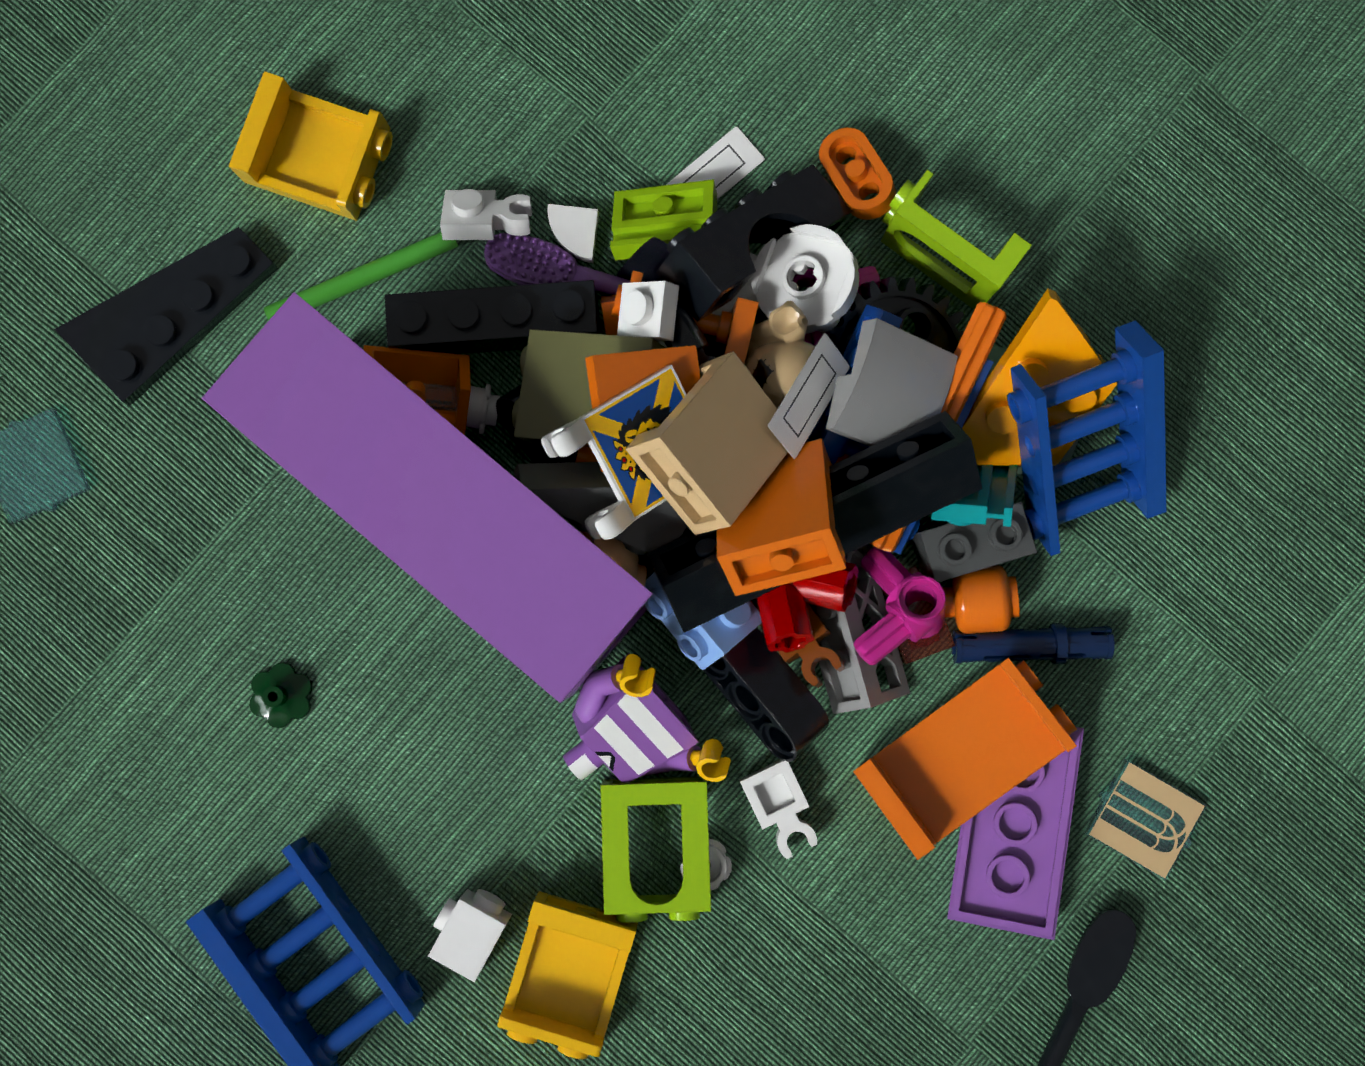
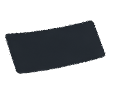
M656 237L650 238L622 266L617 273V277L631 280L632 272L637 271L643 273L641 282L663 281L656 272L669 255V252L666 250L667 243Z

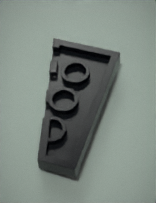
M238 227L54 330L123 403L132 405L279 268Z

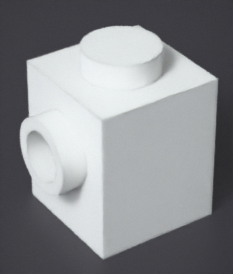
M467 889L458 902L449 898L433 925L441 933L428 957L475 982L512 916L510 912L503 909L505 906L504 901L482 889H478L476 893Z

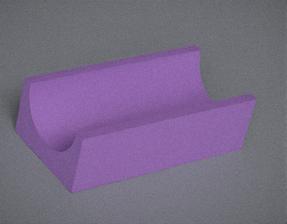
M295 292L291 294L201 398L559 703L580 691L588 676L601 666L647 611L645 603L653 595L652 592Z

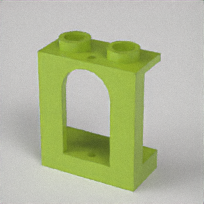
M926 170L917 184L908 179L889 205L891 209L882 219V222L888 225V228L881 242L975 310L978 303H987L1001 288L1032 245L1014 233L993 259L917 205L934 175L929 170ZM900 231L907 232L922 241L973 278L975 283H970Z
M701 776L637 778L630 783L621 782L619 779H603L600 788L604 915H616V921L636 923L646 921L648 914L669 913L670 920L691 921L699 919L700 912H711L707 780ZM681 804L682 886L677 894L637 895L632 888L630 879L628 806Z

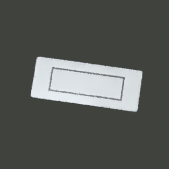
M734 127L666 185L714 179L718 200L761 164L765 158L738 127Z
M826 333L822 335L768 424V428L793 459H796L833 397L837 376L846 375L850 367Z

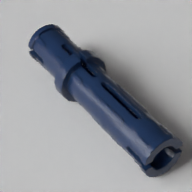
M1052 623L1049 628L1007 629L999 632L972 634L953 630L951 651L954 663L1003 662L1009 657L1011 661L1051 660V663L1056 665L1066 664V660L1112 659L1115 641L1114 634H1111L1112 628L1110 626L1076 628L1065 627L1063 623Z

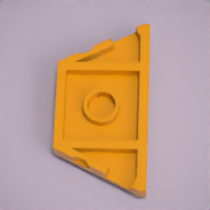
M1047 288L984 382L962 427L963 431L972 440L977 465L1021 466L1017 422L1011 414L1007 401L1008 393L1013 392L1012 367L1021 364L1037 385L1042 387L1105 362L1102 356L1093 349L1090 339L1080 325H1076L1063 307L1060 297L1054 290ZM1117 382L1047 408L1049 427L1101 407L1116 387ZM1075 441L1051 449L1053 466L1059 464Z

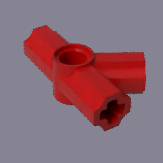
M846 562L847 569L784 584L757 598L766 645L770 652L783 651L788 653L803 649L808 643L815 640L807 603L841 612L846 611L847 607L852 604L857 589L859 571L856 564Z

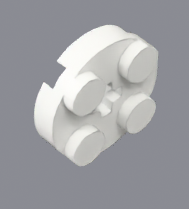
M798 225L790 228L792 232L783 235L780 239L772 238L760 250L754 262L756 272L751 277L753 294L757 297L758 305L768 319L772 311L787 301H793L808 320L806 333L815 331L827 332L838 325L840 318L846 314L854 302L859 287L858 262L843 240L834 231L819 225ZM808 267L814 268L813 275L817 278L815 284L812 287H808L806 291H799V286L793 281L796 274L804 275Z

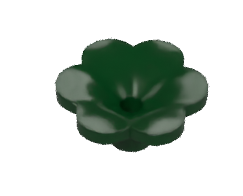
M277 663L271 668L270 672H259L253 677L251 687L254 695L250 699V710L256 716L265 717L270 726L283 728L292 719L304 718L309 713L311 704L307 696L312 691V681L305 674H296L291 664ZM275 692H276L277 695H278V699H277V700H275L274 697H273V695H274Z

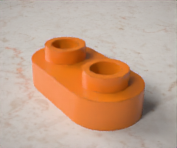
M841 128L830 133L821 143L819 159L827 177L839 196L852 210L851 214L859 219L871 220L883 216L891 209L889 205L896 195L892 176L865 134L860 130ZM847 158H854L847 164H841ZM872 193H877V194H878L877 196H875V197L872 198V199L864 200L865 197L868 196L869 194H872Z

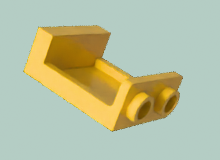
M264 71L228 167L244 183L357 221L362 207L367 208L372 201L375 192V179H373L379 160L385 161L389 155L393 135L390 131V126L379 111L370 109L368 115L292 90L283 77Z
M539 891L533 901L527 921L529 922L497 1027L507 1030V1035L511 1039L521 1043L535 1044L537 1040L558 1045L557 1050L571 1058L587 1059L588 1055L600 1057L604 1037L627 958L635 938L638 922L616 921V915H604V910Z

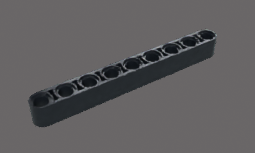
M521 385L497 399L496 412L500 422L533 463L576 461L578 450L569 456L550 458L543 446H533L514 437L515 428L512 423V410L515 401L520 398ZM646 554L638 555V564L646 565L647 579L654 573V570ZM758 627L724 656L703 670L766 748L781 760L787 762L794 761L829 726V719L822 705L777 651H769L765 636Z

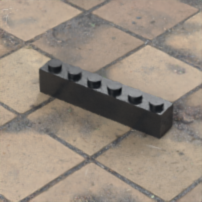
M946 411L829 466L835 529L845 555L983 489L972 440ZM717 530L697 535L691 532L646 554L684 633L780 587L776 586L735 596L717 559Z

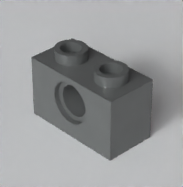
M1022 502L1016 503L1013 506L1011 527L1003 526V519L987 518L986 525L970 524L957 526L949 523L916 533L911 540L922 575L933 578L937 582L1037 553Z

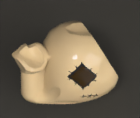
M793 301L785 302L770 313L768 320L753 326L744 364L777 408L782 403L816 347L804 342L808 320Z

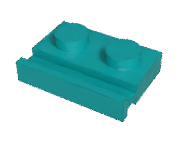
M977 465L983 489L933 512L931 520L947 521L953 525L966 526L970 524L986 525L987 518L1003 519V526L1011 527L1018 466Z

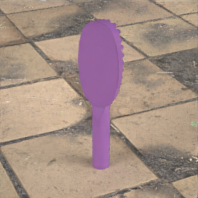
M500 233L494 235V240H488L485 245L484 257L488 267L506 280L519 285L594 280L597 292L614 295L619 284L630 283V280L580 266L572 254L555 244L539 238Z

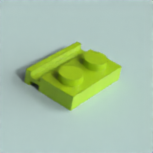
M714 179L614 191L611 228L613 241H610V248L615 261L629 259L652 237H656L668 244L678 233L688 227H691L694 232L701 229L703 223L717 211V190Z

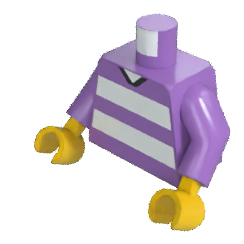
M630 653L626 654L614 666L593 671L583 683L572 713L582 741L563 755L569 769L581 781L605 764L621 782L630 783L638 777L670 771H697L703 779L719 782L726 778L731 760L729 757H721L723 746L717 739L706 740L702 750L696 745L699 741L686 715L654 681L656 669L651 667L644 670L641 666V658L636 654Z

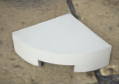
M548 204L549 224L557 241L575 258L593 263L599 220L598 209Z

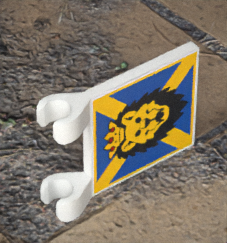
M672 365L665 366L576 420L546 434L541 439L542 446L550 458L569 456L588 443L617 497L618 502L586 518L585 527L593 539L603 538L608 540L618 536L635 520L666 501L664 496L625 449L638 434L658 428L687 395Z

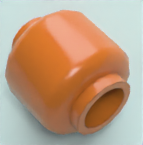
M994 565L952 578V586L942 587L946 599L945 618L955 617L957 628L962 633L1004 631L1009 628L1011 618L1020 617L1016 576L1008 577L1006 570L1000 565Z

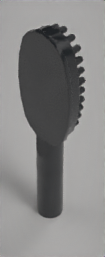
M1109 909L1100 912L1081 936L1073 952L1066 982L1070 996L1037 1066L1063 1065L1088 1009L1104 1003L1116 989L1124 975L1133 953L1136 928L1131 917L1123 911Z

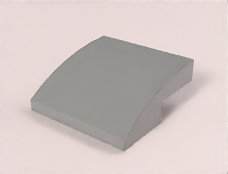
M878 318L862 321L852 372L848 375L837 376L826 429L871 447L940 414L950 389L958 356Z

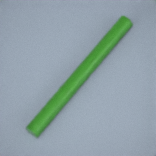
M439 232L296 294L313 308H316L455 249L459 245L457 240H443L442 233ZM289 297L264 307L268 320L271 319Z

